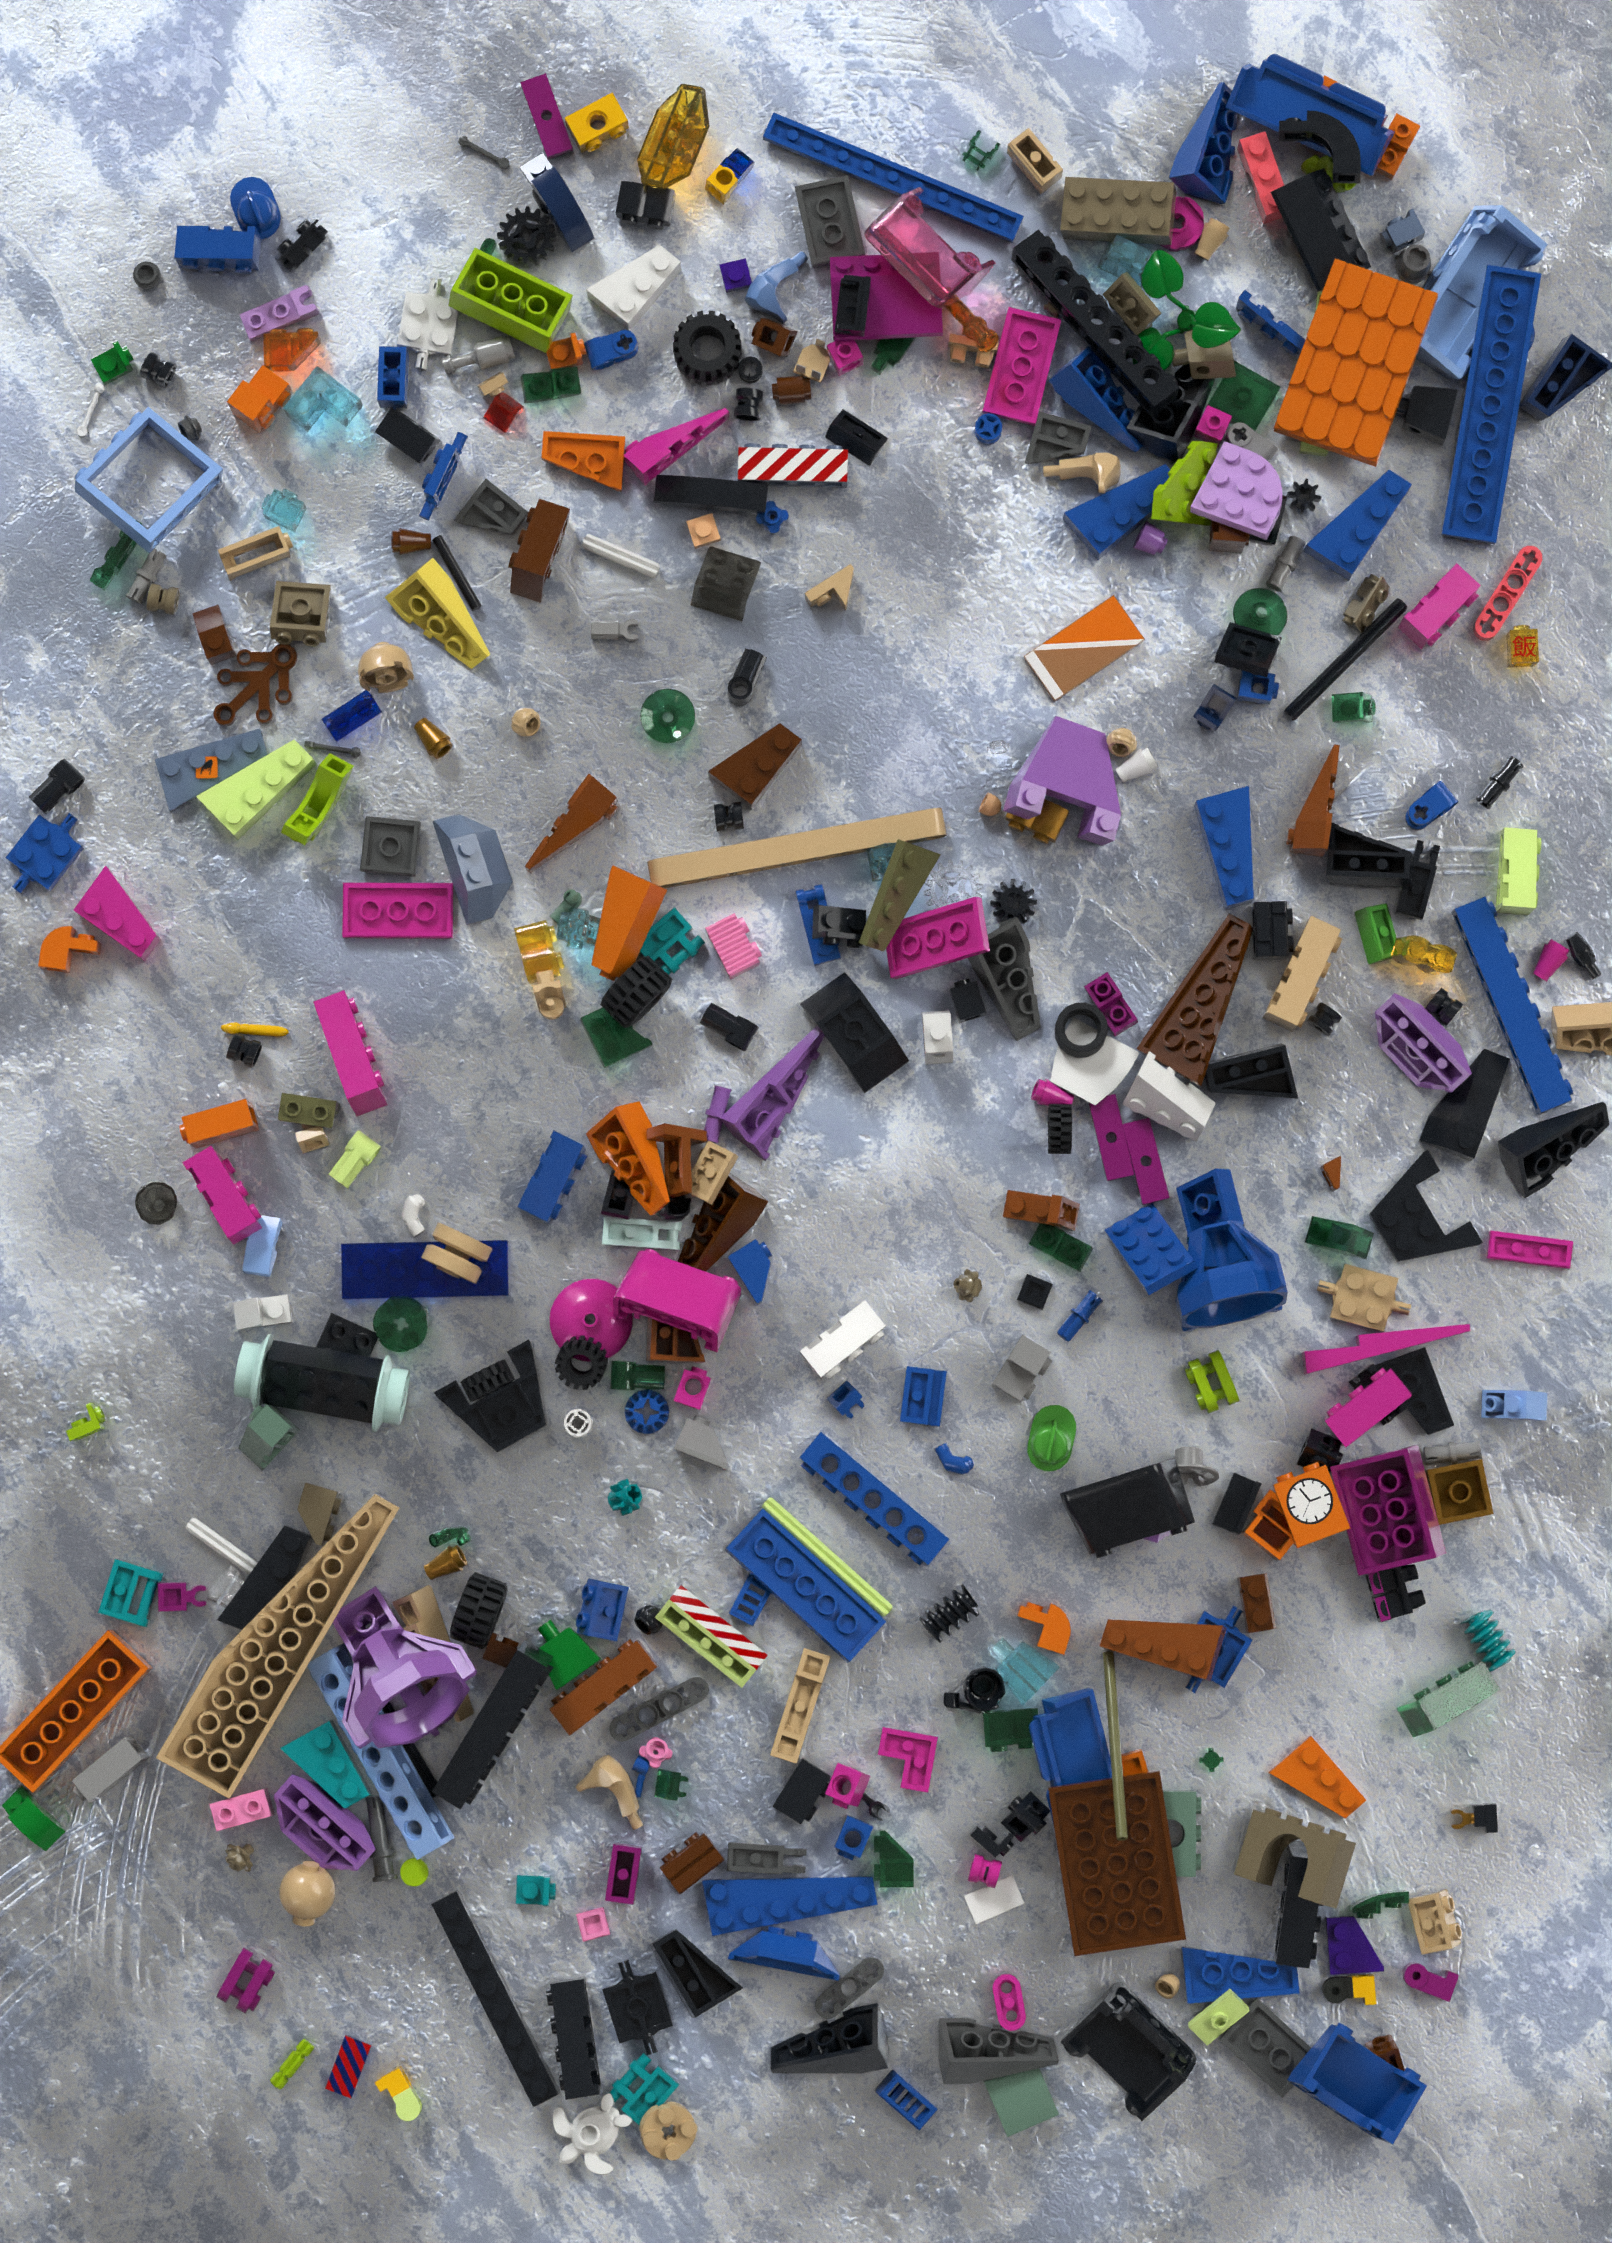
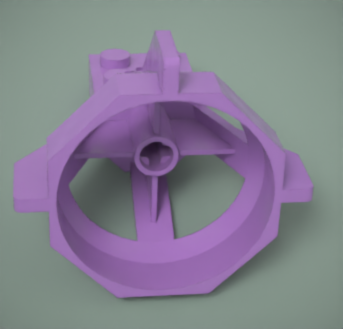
M375 1586L342 1607L333 1621V1625L352 1655L354 1663L342 1723L359 1749L372 1741L377 1748L415 1743L430 1732L436 1737L440 1734L437 1728L453 1718L468 1694L470 1688L466 1681L477 1674V1670L461 1645L405 1631L382 1593ZM371 1624V1626L368 1629H366L365 1626ZM440 1677L431 1690L423 1696L416 1684L427 1679ZM398 1694H400L407 1707L395 1712L378 1714Z

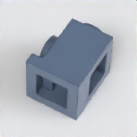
M1411 209L1407 212L1404 219L1402 216H1399L1388 222V227L1380 233V237L1386 248L1390 247L1392 253H1395L1422 240L1425 231L1414 209Z

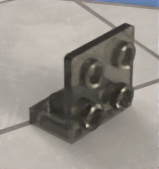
M710 546L696 579L690 605L743 621L749 595L759 572L761 562Z

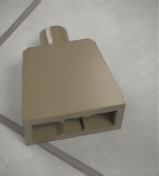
M1190 330L1184 334L1186 348L1174 350L1173 367L1189 364L1193 379L1236 377L1230 341L1218 347L1203 348L1193 341V330Z

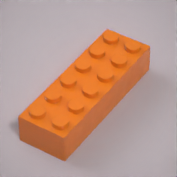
M107 1630L0 1745V1763L32 1793L38 1792L153 1667L114 1630Z

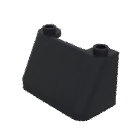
M1175 1458L1060 1493L1062 1503L1090 1555L1095 1553L1096 1558L1113 1554L1111 1548L1166 1531H1170L1171 1535L1188 1531L1186 1525L1195 1523Z
M1116 1982L1061 2040L1065 2050L1071 2056L1082 2058L1088 2054L1127 2091L1125 2107L1130 2114L1137 2116L1141 2121L1186 2081L1197 2061L1192 2049L1127 1986L1120 1982Z

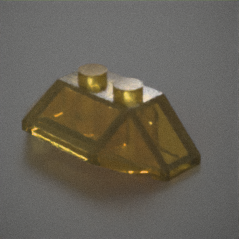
M681 84L677 91L669 96L656 110L637 157L642 184L666 189L690 176L710 127L706 93L703 87Z

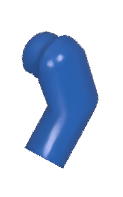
M947 1443L934 1449L945 1470L963 1475L967 1474L974 1467L971 1457L965 1456L962 1458L954 1456Z

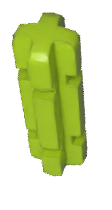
M302 2039L296 2046L297 2050H293L280 2066V2071L272 2076L270 2082L273 2086L282 2089L288 2082V2078H291L305 2061L304 2057H308L313 2051L314 2046L308 2040Z

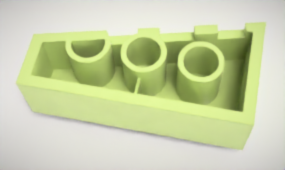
M292 740L196 797L239 840L316 765V762L295 740Z

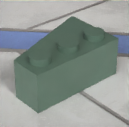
M267 1404L263 1407L259 1405L249 1416L252 1421L247 1425L238 1448L262 1471L300 1431L281 1411Z

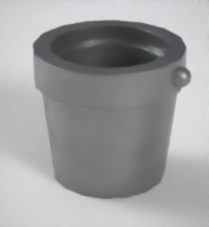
M1411 245L1403 250L1400 255L1395 256L1396 273L1404 282L1411 284L1419 283L1432 273L1430 271V254L1421 245Z

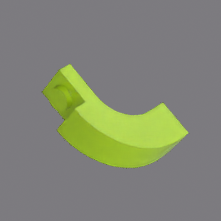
M329 753L318 766L306 796L297 810L285 822L281 833L303 845H306L309 840L313 841L330 817L354 766Z

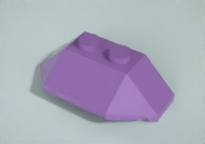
M1394 993L1375 1011L1379 1047L1416 1086L1453 1092L1472 1074L1461 1045L1422 1005Z
M292 1774L274 1794L281 1831L311 1859L319 1863L320 1867L324 1869H350L351 1871H358L376 1850L364 1823L350 1810L344 1809L319 1784Z

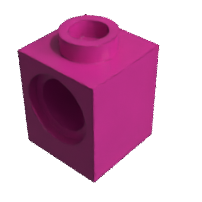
M855 340L834 341L827 345L830 361L839 377L863 365V355Z
M1207 405L1196 428L1194 437L1204 442L1218 443L1217 448H1219L1232 416Z
M694 1366L691 1367L690 1371L684 1369L674 1402L701 1411L711 1382V1378L706 1377L708 1371ZM692 1379L698 1380L702 1386L701 1391L696 1395H690L686 1392V1384Z
M837 1763L825 1794L833 1797L832 1803L847 1809L849 1805L858 1807L871 1776L847 1765ZM846 1781H850L851 1790L848 1794L844 1795L842 1787Z

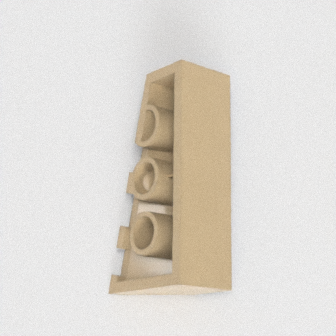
M1612 1002L1553 1006L1551 1030L1556 1049L1587 1053L1598 1050L1604 1051L1605 1055H1612Z

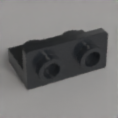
M824 905L813 906L812 939L823 940V945H839L840 942H846L849 948L863 947V944H860L859 941L866 925V910Z

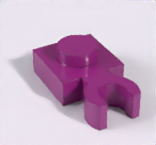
M158 1582V1611H187V1602H191L197 1607L205 1606L206 1601L196 1600L195 1594L198 1591H206V1587L204 1585H195L190 1590H186V1582Z

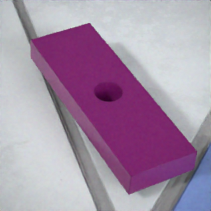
M546 73L520 82L547 159L549 160L573 151ZM544 115L552 116L549 120L542 119Z
M1116 1094L1106 1096L1096 1105L1088 1102L1106 1180L1111 1181L1133 1176L1134 1171ZM1109 1133L1114 1134L1116 1141L1113 1143L1108 1142L1106 1135Z
M1150 1118L1123 1124L1142 1205L1169 1199ZM1142 1157L1150 1159L1151 1163L1149 1166L1141 1164Z

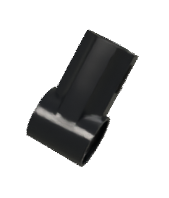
M745 648L736 671L728 683L727 694L732 704L743 706L751 700L752 692L767 660V657L763 656L760 652ZM736 686H744L747 689V693L743 696H737L732 690Z
M67 759L58 762L49 772V777L29 796L45 814L54 808L66 795L75 792L85 780V777Z
M713 1003L706 1009L700 1021L701 1025L721 1035L725 1041L742 1051L747 1050L759 1029L751 1021L739 1015L736 1017Z

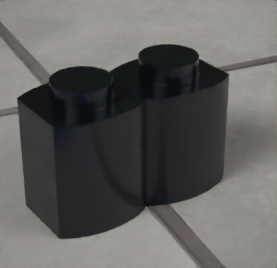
M621 181L616 216L624 224L636 225L637 222L648 223V227L661 230L664 226L671 225L676 198L675 190Z

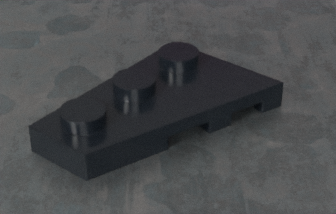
M1425 1347L1375 1365L1378 1370L1384 1368L1387 1371L1392 1368L1412 1393V1396L1404 1403L1407 1405L1408 1411L1428 1435L1454 1426Z

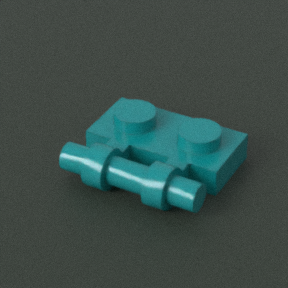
M674 907L650 928L640 953L644 957L650 956L654 961L660 958L664 962L661 968L669 975L671 972L673 974L680 969L679 965L690 956L693 958L699 953L698 949L705 942L699 935L692 941L687 939L685 935L693 928ZM679 942L683 948L671 958L667 951Z
M644 2052L637 2061L634 2059L629 2064L630 2069L620 2080L616 2079L612 2084V2090L609 2092L614 2102L621 2095L628 2100L621 2110L638 2125H640L642 2117L651 2107L662 2105L679 2086V2083L659 2065L652 2073H649L645 2067L652 2059ZM639 2076L644 2080V2083L634 2093L628 2087Z

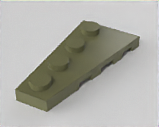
M899 839L897 840L861 935L860 944L883 952L885 951L941 854Z

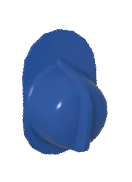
M256 177L243 178L237 182L231 191L230 202L239 227L242 231L247 232V226H255L262 239L269 238L275 234L281 221L280 210L271 188L261 178Z

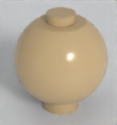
M304 1861L303 1864L290 1869L283 1877L279 1888L280 1901L284 1909L293 1915L292 1922L299 1926L314 1925L315 1918L323 1916L331 1908L336 1893L331 1875L324 1868L320 1867L319 1863L314 1861Z

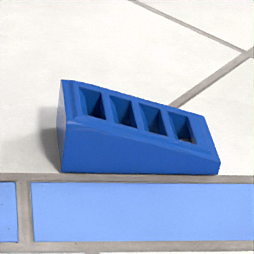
M749 1574L729 1614L754 1626L771 1592ZM750 1584L764 1590V1595L761 1596L748 1589ZM745 1594L759 1600L758 1606L743 1599ZM742 1604L755 1611L753 1616L738 1609L739 1605Z
M891 2070L875 2089V2092L919 2131L938 2110L894 2070ZM899 2082L898 2086H897V2087L891 2092V2094L888 2096L887 2094H888V2093L893 2089V2087ZM905 2089H907L908 2092L903 2096V2098L898 2103H896L895 2100L900 2096V2094ZM915 2096L917 2098L916 2101L905 2111L904 2108ZM922 2104H924L926 2107L916 2117V2119H914L912 2115L918 2110V2108Z

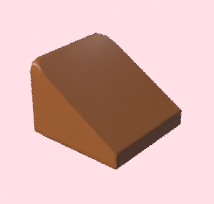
M1341 1156L1320 1167L1331 1191L1340 1188Z

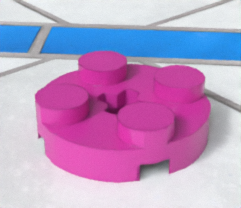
M1177 196L1174 218H1182L1184 220L1181 224L1183 228H1173L1172 245L1159 244L1172 252L1192 247L1200 239L1204 227V215L1201 207L1193 199L1186 196L1184 198Z

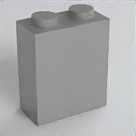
M133 1736L124 1737L72 1780L75 1784L73 1791L82 1801L85 1799L89 1803L96 1801L146 1761L149 1756Z

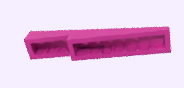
M1470 1324L1362 1334L1356 1336L1357 1346L1304 1351L1302 1352L1304 1375L1470 1331Z

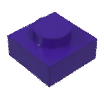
M746 258L719 264L726 293L750 287L752 281Z

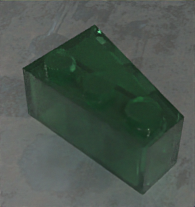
M1472 1660L1464 1663L1457 1668L1459 1671L1457 1674L1451 1676L1449 1673L1435 1681L1436 1686L1431 1689L1426 1687L1413 1695V1699L1396 1708L1412 1737L1438 1729L1500 1691L1484 1661L1473 1664Z

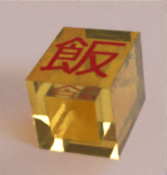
M1529 625L1514 626L1513 630H1510L1506 635L1508 667H1535L1539 662L1538 630L1530 629Z

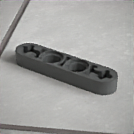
M701 1677L690 1678L616 1717L610 1724L609 1731L611 1736L617 1741H627L703 1701L709 1693L708 1683ZM692 1682H696L697 1685L703 1684L702 1696L697 1697V1695L693 1694L687 1697L691 1703L685 1705L684 1698L678 1692V1689L683 1687L685 1693L692 1688ZM672 1694L679 1698L680 1705L678 1709L669 1711L664 1707V1699L667 1695ZM646 1707L651 1708L655 1713L654 1721L649 1724H644L639 1719L640 1710ZM633 1713L635 1722L641 1729L635 1731V1726H632L627 1730V1736L623 1737L621 1733L616 1734L614 1730L618 1727L617 1722L621 1721L623 1724L632 1721L628 1715Z

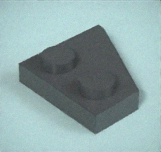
M1039 411L1025 464L1083 455L1092 426Z
M485 479L454 521L459 524L514 534L526 519L528 511L488 479Z

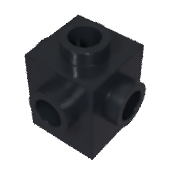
M1311 1428L1301 1448L1297 1465L1305 1467L1318 1462L1320 1467L1326 1465L1330 1473V1467L1339 1465L1342 1460L1343 1453L1339 1452L1342 1442Z
M1030 1791L1023 1799L1018 1795L1008 1805L1007 1808L1010 1812L1002 1820L1001 1824L1022 1842L1032 1832L1036 1835L1047 1824L1043 1819L1049 1814L1050 1809Z

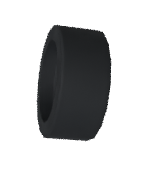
M1085 1002L1074 1003L1065 1007L1059 1014L1055 1024V1040L1059 1048L1066 1054L1076 1058L1089 1057L1097 1053L1104 1045L1108 1032L1107 1020L1103 1012L1096 1006ZM1085 1015L1095 1022L1097 1035L1091 1043L1076 1045L1068 1040L1065 1034V1025L1071 1017Z

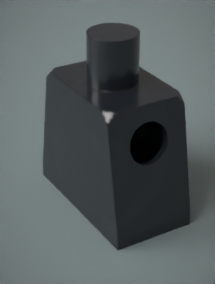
M1413 386L1409 399L1402 397L1396 413L1405 415L1402 428L1438 445H1443L1446 440L1458 390Z

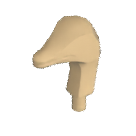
M1095 453L1083 457L1059 460V465L1043 466L1044 477L1060 476V480L1075 477L1092 478L1098 485V492L1105 494L1108 488L1119 482L1121 465L1119 458L1115 455Z
M610 1755L601 1757L594 1763L585 1778L576 1785L577 1791L581 1792L596 1787L608 1788L618 1800L622 1817L627 1816L633 1830L643 1826L637 1813L640 1806L628 1773Z

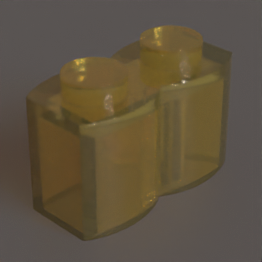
M543 920L514 928L529 984L538 982L536 976L538 972L552 970L554 977L561 976L560 968L565 966L561 952H555L553 942L558 941L554 925L548 926L547 921Z
M1415 935L1396 938L1391 958L1397 963L1405 966L1416 965L1421 971L1432 975L1452 972L1457 953L1452 948L1442 944L1432 945L1425 938Z

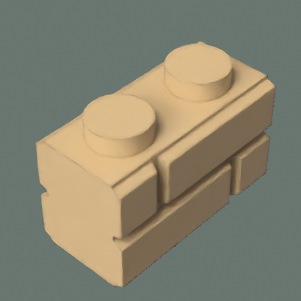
M1029 128L1008 144L1007 154L1040 194L1044 193L1062 178V167L1057 161H1053V156Z

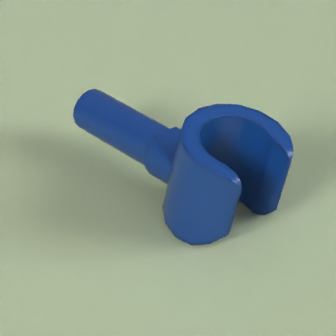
M641 1756L637 1757L632 1767V1770L639 1773L635 1788L636 1797H641L645 1776L650 1768L649 1761Z

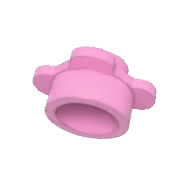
M654 1737L648 1741L646 1746L640 1747L639 1755L649 1761L650 1767L659 1768L664 1760L671 1759L672 1750L668 1748L665 1741Z

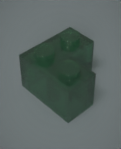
M1038 1708L981 1712L984 1746L990 1747L991 1752L1008 1751V1745L1018 1744V1749L1034 1748L1029 1724L1034 1720L1033 1716L1038 1715Z

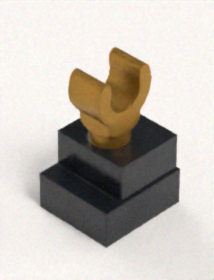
M1495 1803L1473 1804V1813H1464L1460 1809L1451 1810L1452 1814H1460L1462 1816L1461 1823L1451 1825L1454 1829H1461L1465 1825L1473 1824L1474 1827H1485L1486 1833H1498L1497 1804Z

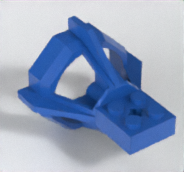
M1215 1168L1177 1187L1176 1190L1188 1233L1186 1242L1188 1244V1253L1194 1259L1197 1269L1181 1278L1175 1303L1182 1330L1190 1332L1197 1328H1213L1253 1319L1267 1312L1282 1310V1305L1286 1304L1288 1291L1279 1254L1244 1227L1231 1170Z

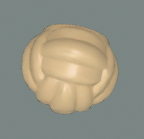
M520 708L512 717V730L519 736H532L540 728V716L531 708Z
M1118 728L1107 736L1108 748L1115 756L1126 757L1135 751L1137 747L1136 737L1129 729Z

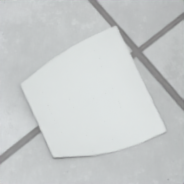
M1072 1018L1065 1034L1072 1043L1087 1045L1096 1038L1097 1029L1076 1018ZM1108 1035L1102 1048L1089 1057L1076 1058L1070 1056L1058 1046L1050 1081L1096 1105L1122 1082L1136 1061L1139 1052Z

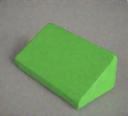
M1387 903L1365 907L1355 912L1368 964L1401 956Z

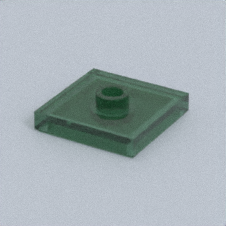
M1234 361L1236 377L1223 378L1207 405L1231 415L1230 423H1245L1256 431L1281 387Z

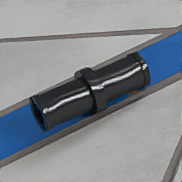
M1509 756L1500 770L1490 776V782L1480 795L1476 797V800L1483 807L1490 809L1503 791L1507 792L1510 788L1509 783L1524 767L1522 763L1519 764L1520 761Z

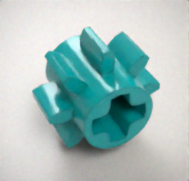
M625 1479L610 1486L612 1491L608 1495V1503L613 1511L620 1510L621 1515L624 1516L640 1509L638 1504L642 1500V1493L637 1484H629V1480Z

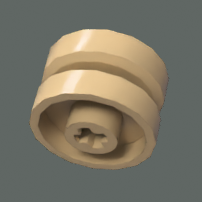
M437 1223L432 1236L436 1241L446 1245V1247L442 1249L433 1244L427 1245L421 1258L436 1265L437 1269L459 1279L461 1277L476 1284L482 1270L479 1266L468 1260L471 1257L480 1262H487L493 1248L453 1228Z

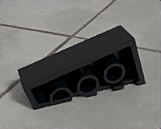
M585 1977L553 1981L550 1983L551 1989H546L548 2006H553L554 2017H550L552 2034H557L558 2045H555L556 2061L561 2062L562 2073L559 2074L561 2091L564 2090L566 2100L599 2095L602 2086Z

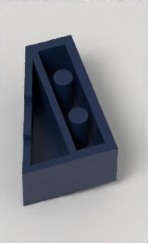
M1570 334L1561 340L1521 400L1519 407L1537 420L1542 421L1612 369V362L1579 338Z

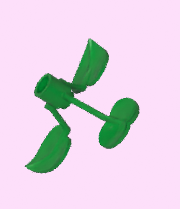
M1156 250L1143 270L1142 286L1150 297L1160 299L1166 295L1171 302L1182 309L1177 318L1179 327L1178 329L1165 332L1163 335H1161L1158 329L1150 327L1143 330L1138 337L1141 339L1146 351L1149 354H1154L1160 361L1162 369L1166 370L1174 358V348L1171 342L1166 340L1167 337L1193 330L1192 339L1198 346L1214 348L1233 339L1241 331V328L1233 320L1228 310L1217 302H1207L1195 311L1190 310L1188 305H1184L1173 297L1171 292H1177L1183 286L1184 275L1182 268L1171 254L1163 250ZM1132 358L1133 364H1137L1138 361Z

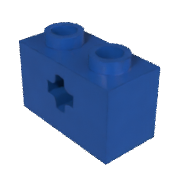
M379 346L377 401L380 408H407L409 353L407 347Z

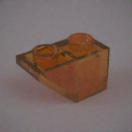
M300 328L297 332L287 333L284 329L270 330V333H263L264 366L272 372L295 371L321 344L318 331L314 332V329Z

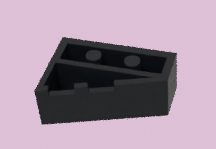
M677 1929L668 1932L649 1944L691 2018H696L743 1989L740 1984L728 1976Z

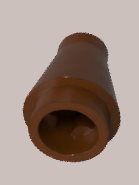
M403 528L392 530V552H398L399 555L421 550H431V534Z

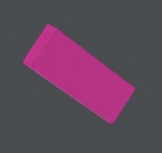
M1489 1231L1486 1259L1570 1269L1573 1241Z

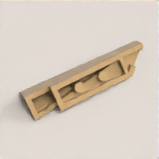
M430 1585L392 1602L406 1625L403 1628L405 1631L450 1642L433 1589ZM440 1677L420 1682L425 1693L431 1690ZM468 1694L454 1715L457 1722L474 1714Z

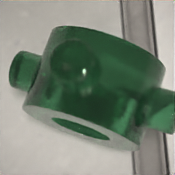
M486 238L480 250L492 255L497 243H495L494 239Z
M1213 1747L1208 1748V1752L1203 1757H1199V1763H1204L1209 1768V1772H1215V1768L1219 1763L1224 1762V1758L1219 1757L1214 1752Z

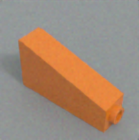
M613 865L609 874L591 965L601 969L599 975L615 981L616 977H620L635 963L667 890Z

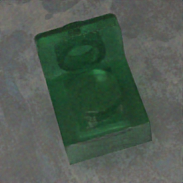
M1365 692L1332 694V722H1373V715L1376 713V703L1372 699V695Z

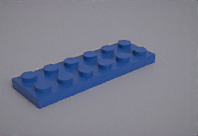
M763 1508L725 1549L732 1558L847 1663L857 1655L886 1622Z

